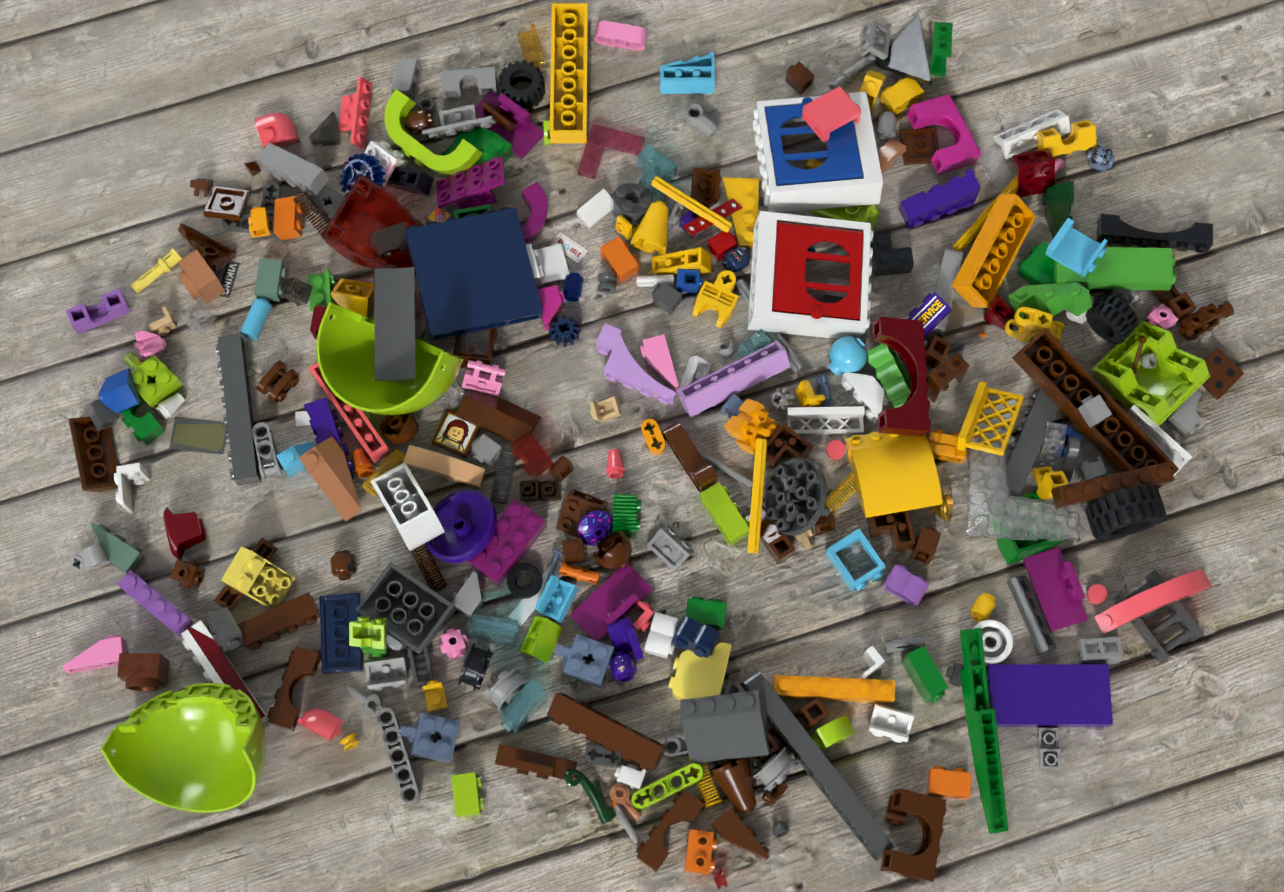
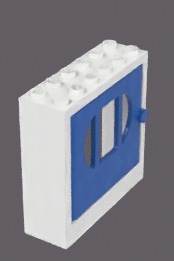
M866 92L848 93L850 99L855 104H858L861 109L860 122L856 124L852 120L830 132V139L826 141L827 151L795 154L783 153L781 136L814 133L810 126L783 129L781 127L783 124L805 122L802 118L803 106L821 96L757 101L756 109H753V131H756L755 145L759 149L757 150V158L761 163L759 165L760 176H763L762 191H765L764 205L765 207L768 206L769 212L783 213L880 204L883 179ZM827 158L821 166L813 169H799L786 162Z

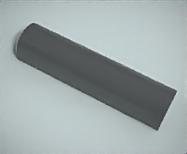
M1014 577L1007 581L1038 654L1041 655L1056 649L1057 646L1026 577Z

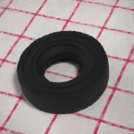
M521 563L509 571L507 586L514 596L528 599L539 592L542 586V576L535 566ZM522 574H528L532 578V583L527 588H521L517 584V579Z

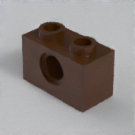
M922 527L917 535L916 545L912 550L910 558L929 564L935 555L941 533L932 527Z

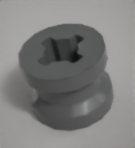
M613 273L598 274L599 285L597 290L601 293L615 292L616 286L614 282L616 281V275Z

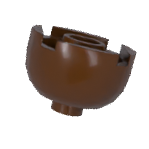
M413 412L402 415H386L380 424L381 435L389 442L397 445L413 440L419 429L418 419Z
M618 531V535L612 533L597 545L598 551L597 553L593 552V558L602 567L617 569L619 567L623 568L629 563L628 559L632 553V546L624 532Z

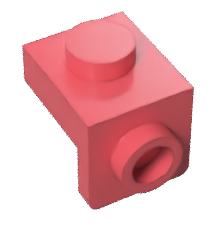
M641 601L636 603V607L643 614L633 624L634 630L638 634L641 631L645 632L652 624L650 620L654 617L653 608L647 602L642 603Z

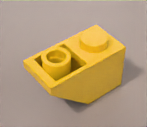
M869 70L865 75L860 92L867 93L870 115L886 78L885 75Z

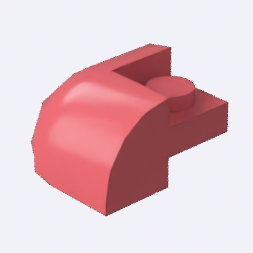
M276 112L254 118L263 148L268 143L275 146L282 144L283 147L300 142L295 124L287 115Z
M312 709L305 712L299 718L298 723L332 742L335 736H341L343 732L341 726L344 720L326 710Z

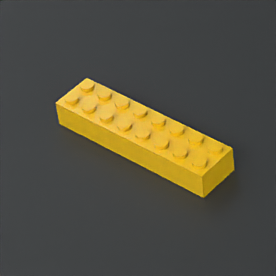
M552 3L551 143H587L588 3Z

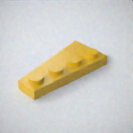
M722 177L727 201L735 199L743 207L731 215L738 246L752 249L754 224L759 209V178Z

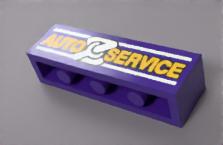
M936 292L933 294L929 293L922 300L923 304L919 308L915 307L909 313L910 317L908 319L923 321V328L925 329L924 338L952 311V308Z

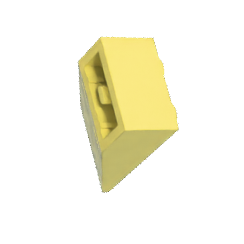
M241 546L221 581L265 607L272 609L281 604L295 577L255 552Z

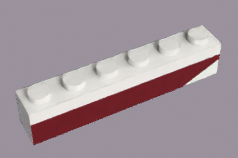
M200 620L181 633L184 638L182 640L183 645L188 651L190 649L195 655L192 658L198 666H203L205 669L203 675L208 682L213 681V683L227 684L234 690L240 689L252 700L262 723L268 720L266 713L221 646L216 645L214 636L209 632L206 624Z

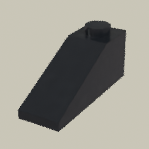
M395 167L386 186L429 196L434 178L422 170Z

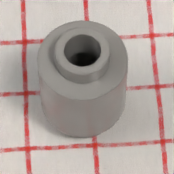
M883 112L878 119L877 135L882 140H890L895 137L897 119L894 113Z

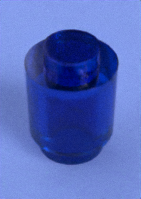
M572 272L565 276L563 295L567 301H579V297L582 295L584 279L579 273Z

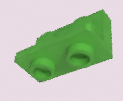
M325 269V273L308 275L311 312L314 311V306L328 307L329 302L336 303L331 297L332 286H335L334 274L331 275L330 270Z

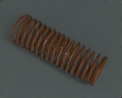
M306 190L293 199L294 202L299 200L296 205L300 203L297 207L301 206L299 208L302 209L301 212L307 209L303 214L308 212L305 216L309 215L307 219L310 218L309 221L313 223L312 226L317 224L314 228L318 227L316 231L319 230L318 233L322 235V239L327 238L336 230L332 223L328 221L329 219H326L327 216L317 207L318 205H315L316 202L306 193Z
M426 543L411 551L413 552V557L417 560L416 563H418L417 565L420 571H422L424 579H426L429 585L428 587L431 590H436L434 592L445 588L447 582H445L444 577H442L443 574H441L440 569L436 566L437 563L432 558L433 555L428 550Z

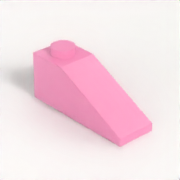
M665 335L643 339L642 346L640 347L642 358L645 357L647 364L677 393L679 384Z
M119 635L107 636V639L98 641L65 664L63 670L70 674L116 666L119 663V653H127L126 640L119 637Z

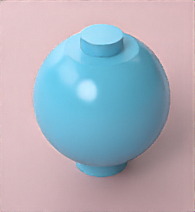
M845 336L836 340L829 352V358L831 359V363L828 365L829 369L837 376L841 373H856L861 370L867 361L866 343L861 338H854L852 336Z

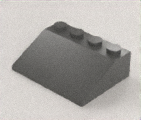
M392 562L388 564L355 609L361 615L369 617V620L385 618L387 632L419 655L446 626L456 612L455 605Z
M757 690L680 700L681 720L691 764L770 755L764 693Z

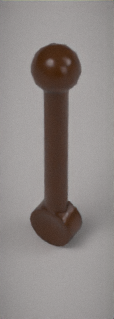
M1143 335L1139 337L1140 344L1134 365L1131 368L1134 374L1138 372V361L1143 344L1147 341V337Z

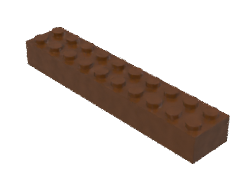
M1046 328L1041 330L1012 357L1119 472L1164 462H1170L1173 475L1179 470L1168 456ZM1090 395L1093 398L1100 395L1112 415L1090 428L1077 408L1083 405L1081 401Z

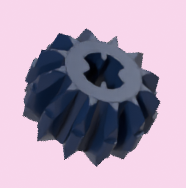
M564 314L561 320L556 317L555 322L550 323L551 328L548 330L551 335V341H556L557 346L563 343L565 348L568 342L573 345L574 340L579 339L578 334L581 332L578 327V321H573L572 316L566 319Z

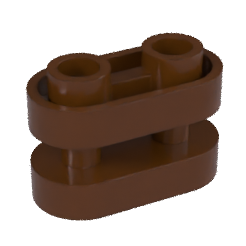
M279 360L260 380L257 390L262 394L270 392L268 398L274 403L282 402L291 387L294 388L298 384L299 373L293 369L286 372L287 364Z

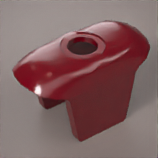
M168 507L165 508L163 519L170 551L176 559L182 560L186 549L206 541L203 520L198 518L196 512L172 514Z

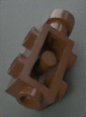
M1227 301L1220 304L1218 308L1213 303L1203 306L1195 313L1186 315L1182 319L1180 333L1189 341L1196 340L1199 335L1206 331H1212L1215 326L1219 325L1220 319L1233 315L1234 309Z

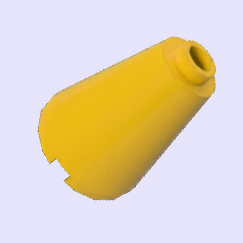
M655 201V203L650 204L631 239V245L634 244L635 248L648 253L659 251V255L666 254L669 208L666 206V203Z

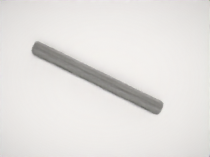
M740 279L735 283V286L749 305L750 288L744 279ZM767 332L774 342L778 341L785 348L790 366L794 372L800 371L803 365L781 333Z

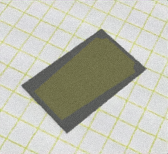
M175 417L169 449L223 454L228 426H225L224 422Z

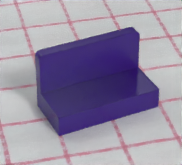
M628 617L606 626L615 653L619 651H624L625 653L632 652L636 661L644 658L634 627Z

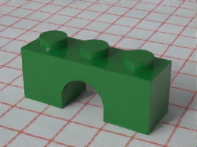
M139 398L140 404L121 412L124 416L121 420L128 428L132 427L135 430L132 434L138 442L143 441L148 445L163 434L165 430L150 412L142 417H135L137 408L144 404Z

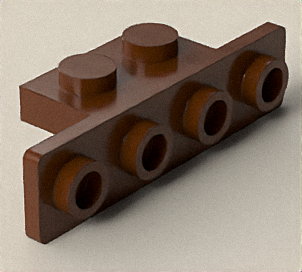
M499 745L495 760L497 765L517 769L516 773L528 775L529 772L537 774V778L548 780V777L564 780V772L567 769L577 768L576 761L506 745Z

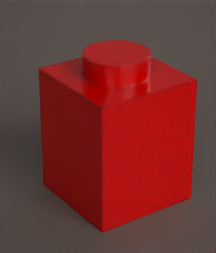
M722 231L708 239L707 247L718 262L723 259V254L737 245L738 241L733 233L730 234L729 231Z

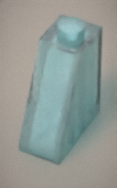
M473 614L472 619H468L466 630H468L470 637L515 648L520 626L516 620Z
M531 679L500 716L501 721H503L501 726L507 732L512 730L516 734L549 699L547 692Z

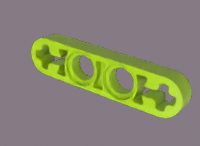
M689 764L636 791L632 796V804L638 809L648 808L701 781L705 776L704 768L700 764ZM693 767L699 769L700 772L697 773V778L691 776L686 779L685 775L692 773ZM675 776H680L682 779V785L678 788L672 785V779ZM657 785L664 787V794L660 797L654 793ZM647 790H649L650 795L654 800L652 801L651 798H647L644 800V805L642 803H637L639 795L647 796L649 795Z

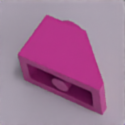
M557 285L537 290L543 310L542 320L545 331L551 328L550 323L555 321V318L558 317L563 309L562 302L565 299L563 291H559Z

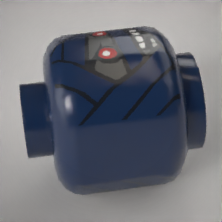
M736 245L723 254L724 261H722V264L726 270L738 273L749 265L751 257L744 246Z

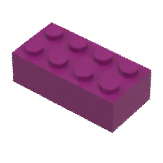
M514 499L497 520L496 530L489 544L478 555L467 560L468 564L500 587L507 578L509 571L519 563L547 527L546 521L517 499Z

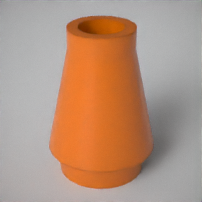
M363 449L354 450L352 455L355 474L359 478L369 477L373 473V465L364 454Z

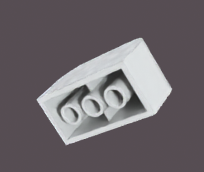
M406 463L371 481L409 551L444 533V529Z

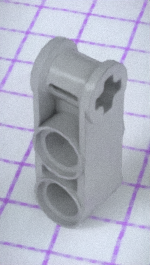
M263 422L255 424L252 433L262 479L276 474L282 475L271 429ZM266 430L267 433L260 437L259 433ZM271 448L268 454H262L264 449Z

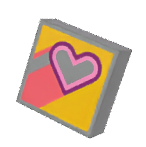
M438 206L426 216L428 222L437 221L438 223L452 218L450 213L443 208L439 209Z

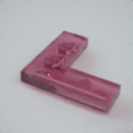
M593 124L577 171L578 175L592 179L596 178L605 147L641 156L645 137Z

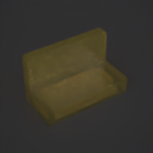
M531 23L530 31L519 33L517 36L524 60L527 61V64L532 62L534 66L544 64V57L535 25Z

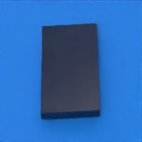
M359 593L320 596L322 674L363 671L362 649L356 646H349V622L357 621V617L361 616L355 610L360 603Z

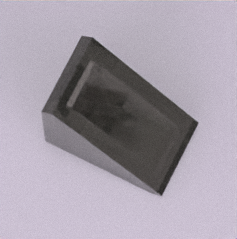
M333 111L309 137L313 147L340 145L338 119Z

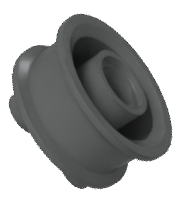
M626 183L620 185L614 191L611 212L616 219L617 216L622 215L631 225H638L641 223L650 204L653 203V196L642 184Z

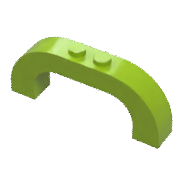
M395 89L387 102L384 121L389 136L397 145L403 148L401 150L403 154L409 158L411 155L415 157L414 162L422 168L427 166L433 171L444 175L463 172L471 168L480 159L483 153L464 139L452 153L440 156L413 138L407 130L406 117H408V113L416 103Z

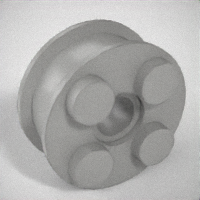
M514 668L509 672L503 671L498 676V681L485 692L487 695L486 700L493 702L498 707L497 711L499 713L511 708L525 694L531 684L529 679H524L519 674L520 670L518 668Z
M786 746L770 757L752 776L753 778L757 777L765 785L764 790L771 791L777 784L779 785L787 778L786 775L789 772H792L799 765L797 759H792L785 751Z

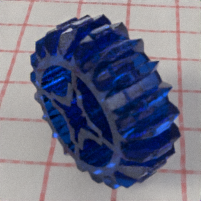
M365 153L354 154V157H348L349 161L344 162L345 168H340L343 171L339 175L342 178L339 184L343 185L341 191L346 192L345 196L350 198L351 201L360 204L371 203V200H377L376 196L381 195L380 190L385 189L382 186L386 182L383 179L386 173L382 172L384 166L380 165V161L375 159L374 156ZM363 164L367 166V170L362 167Z

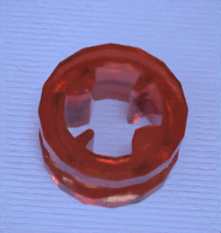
M722 869L718 873L712 872L718 890L722 886L728 887Z

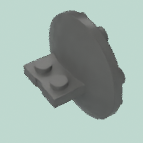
M792 458L779 465L765 486L766 518L773 520L776 523V529L782 532V534L790 536L803 534L815 525L821 515L828 517L831 512L826 506L827 483L824 473L815 462L809 459Z

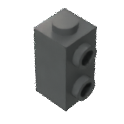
M227 607L208 613V630L210 633H214L215 643L217 646H221L224 653L243 646L242 632Z

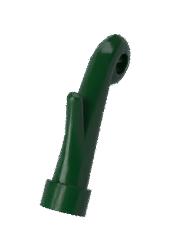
M570 768L564 772L566 784L569 786L581 784L598 813V818L602 825L616 817L612 808H609L605 801L599 780L595 781L594 786L577 769Z

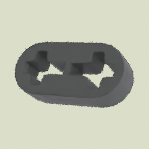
M592 745L585 751V759L592 765L615 768L623 760L621 753L614 751L619 760L611 763V759L605 758V755L612 756L613 752L604 749L603 746ZM596 750L597 754L603 756L602 758L596 757L595 760H591V756H588V753Z

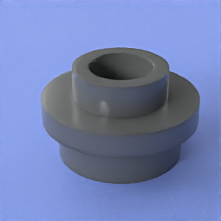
M424 97L419 101L418 109L424 108L428 114H432L436 110V103L433 99Z

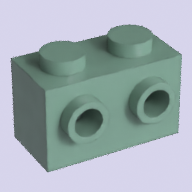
M260 258L254 291L257 299L262 297L269 301L280 302L281 295H284L285 291L283 280L287 277V267H285L282 260Z

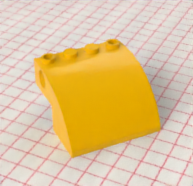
M875 431L867 435H853L850 438H845L847 459L856 481L857 499L866 518L942 504L938 473L925 434L923 436L884 434Z

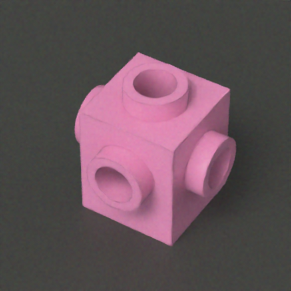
M1163 303L1159 307L1153 306L1147 312L1148 317L1145 319L1146 322L1167 331L1179 320L1174 315L1172 309Z
M449 629L441 636L440 648L443 654L447 653L449 659L459 658L468 652L466 645L469 644L465 633L461 634L460 629ZM457 640L456 644H450L451 641Z

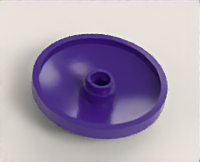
M460 490L448 495L433 509L444 529V533L426 542V545L434 556L447 563H461L472 559L485 549L495 533L497 526L495 506L483 493L476 490Z

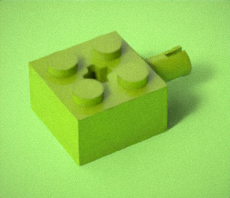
M134 353L128 354L133 361L127 356L124 359V362L134 370L132 377L137 394L155 412L158 403L175 395L184 387L179 379L154 354L143 363Z

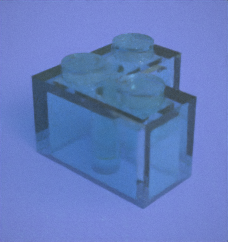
M650 144L637 156V167L645 172L639 180V184L644 185L650 191L654 200L661 191L651 185L652 180L658 176L669 183L677 175V165Z

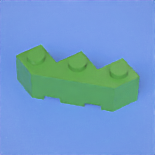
M1078 282L1022 286L1008 296L1014 312L1021 307H1028L1052 314L1054 317L1064 309H1067L1078 317L1093 307L1089 290ZM1019 313L1022 319L1028 318L1025 313Z

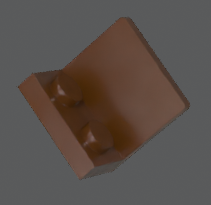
M573 488L567 494L556 529L579 538L577 527L580 520L591 511H605L609 502Z

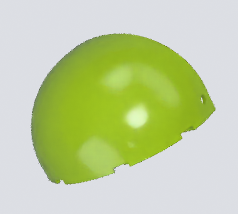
M329 302L317 335V360L321 374L329 388L348 405L375 414L402 415L421 410L433 404L452 386L463 362L462 358L415 337V380L413 383L374 381L373 319Z
M199 683L187 685L184 690L174 693L170 690L143 703L129 713L130 718L123 724L118 723L113 728L100 748L112 771L137 793L175 809L209 813L235 808L252 795L261 777L265 763L266 735L257 709L244 692L240 689L234 690L227 684Z

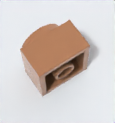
M198 250L178 261L183 271L177 276L194 300L201 296L205 303L208 304L225 292L218 278Z

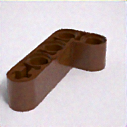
M679 422L661 431L665 441L700 493L717 483L718 476L715 469L710 463L706 464Z

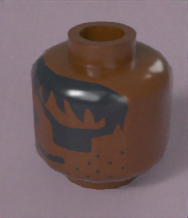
M337 551L331 557V573L333 576L339 577V580H349L357 572L356 557L350 551Z

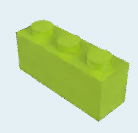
M720 482L701 492L699 500L728 545L732 546L749 535L750 523L746 517L742 518L739 512L741 510L738 504L732 502L729 498L730 492L727 487H722Z

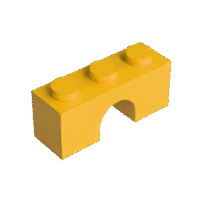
M1089 119L1072 123L1071 133L1065 139H1061V134L1055 128L1036 132L1038 150L1048 148L1054 158L1062 154L1069 155L1078 150H1089L1097 145L1096 126Z

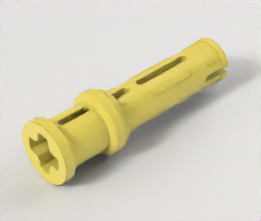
M173 248L170 249L171 252L165 257L159 258L158 263L130 284L137 294L163 273L170 272L171 268L182 259Z

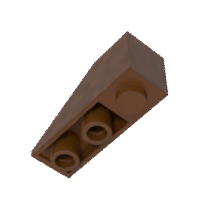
M762 508L760 540L777 565L792 557L796 549L787 536L776 529V523L766 518V512ZM748 515L746 518L750 523V515Z
M730 808L711 824L724 842L764 860L769 859L768 853L770 851L763 842L759 844L754 838L757 836L750 826L746 827L743 824L742 820L744 818L738 810L733 811Z

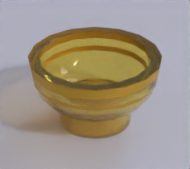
M951 494L943 495L942 504L933 506V514L948 522L951 521L953 515V497Z

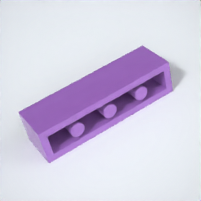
M130 570L117 584L180 638L182 637L181 633L189 629L194 623L133 571Z

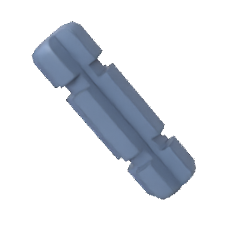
M825 375L818 376L816 382L817 386H819V395H825L822 407H833L829 385H827V377Z

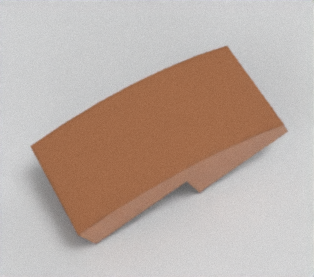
M892 138L877 151L881 174L893 166L894 159L906 152V145Z

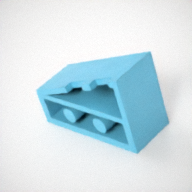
M714 51L709 52L707 56H695L692 60L685 62L680 60L660 66V94H714Z

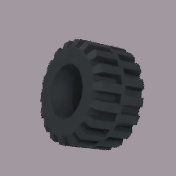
M518 60L515 61V64L509 63L508 68L504 67L502 69L503 73L499 75L500 95L503 93L524 110L526 108L531 110L533 105L537 107L539 105L538 101L541 102L543 95H545L544 78L538 66L534 67L532 62L527 64L525 60L522 63H519ZM521 81L531 84L525 90L513 88L514 84Z
M1109 294L1101 295L1092 305L1093 307L1085 314L1086 320L1093 331L1101 338L1113 344L1123 343L1135 330L1139 322L1136 313L1126 302Z

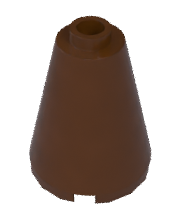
M749 758L730 759L726 763H720L710 769L711 774L738 812L742 811L743 814L754 810L753 806L757 803Z

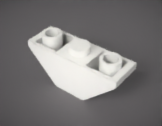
M845 372L841 379L843 387L853 394V399L858 406H864L866 417L870 421L873 420L875 424L878 423V414L882 411L884 398L883 388L873 376Z

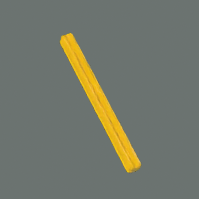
M1018 175L1000 194H1015L1018 191ZM998 196L952 246L953 250L963 251L978 235Z
M763 438L756 439L748 537V553L758 554L760 547L767 440Z

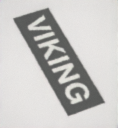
M230 261L226 264L221 281L225 292L219 296L230 298L239 269V262Z

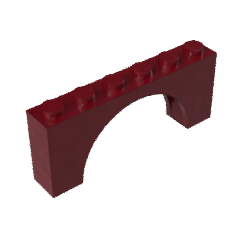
M879 317L872 323L873 341L883 343L894 349L906 363L911 379L910 392L905 403L897 408L885 409L878 414L879 433L923 436L931 428V420L929 419L930 402L927 395L929 385L926 380L927 365L925 364L926 347L924 346L925 329L923 328V321Z

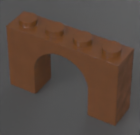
M894 789L891 810L915 817L922 827L923 840L919 849L911 855L894 850H884L880 871L922 882H934L937 873V857L940 853V837L943 834V818L946 814V800L907 789Z

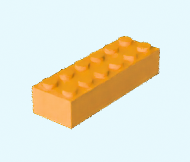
M999 194L952 284V287L972 307H990L1036 218V215L1017 194Z

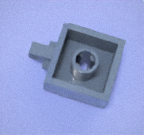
M577 634L573 645L569 644L567 648L557 645L554 653L564 657L563 662L566 663L563 670L564 675L602 688L610 659H612L615 650L613 646ZM589 658H592V661L594 662H590L589 665H586L585 659L588 660Z
M420 713L417 723H412L411 728L400 727L399 735L409 737L408 742L412 743L410 755L449 763L452 761L460 721ZM434 733L437 734L436 737H439V740L435 743L432 742L433 739H430V736Z

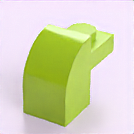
M845 715L818 728L809 736L823 752L829 747L849 738L856 732Z

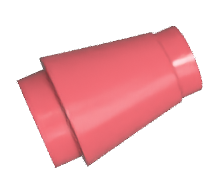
M611 449L608 451L606 473L611 479H619L623 477L625 472L620 450Z

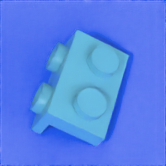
M551 575L550 579L546 582L541 597L537 601L535 610L546 618L562 623L579 588L574 584L560 580L555 575Z

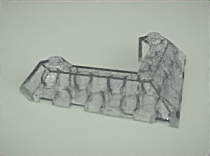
M986 423L977 425L980 430L988 427ZM1004 427L996 429L999 434L1007 432ZM992 431L984 434L987 439L995 437ZM1012 435L1010 436L1006 450L1015 440V438ZM978 436L973 438L971 442L980 443L983 440ZM999 441L991 443L993 447L1000 449L1002 447ZM972 448L967 449L966 499H968V504L966 506V521H968V529L966 530V537L984 536V538L991 539L1007 538L1036 541L1038 539H1047V541L1061 542L1062 540H1071L1072 542H1080L1091 531L1085 513L1086 507L1083 504L1056 510L1054 502L1010 496L1005 453L1004 456Z

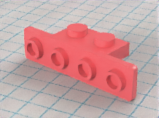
M363 77L358 78L357 92L355 94L342 97L338 127L342 132L352 130L350 142L360 149L365 148L372 93V83Z

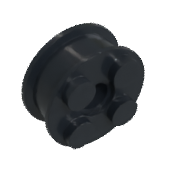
M473 643L465 660L458 685L464 683L472 686L474 691L476 689L480 690L493 655L489 648L485 651L475 647V643Z

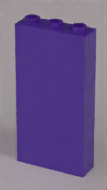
M988 664L986 667L990 708L995 709L997 727H1109L1113 725L1109 664Z

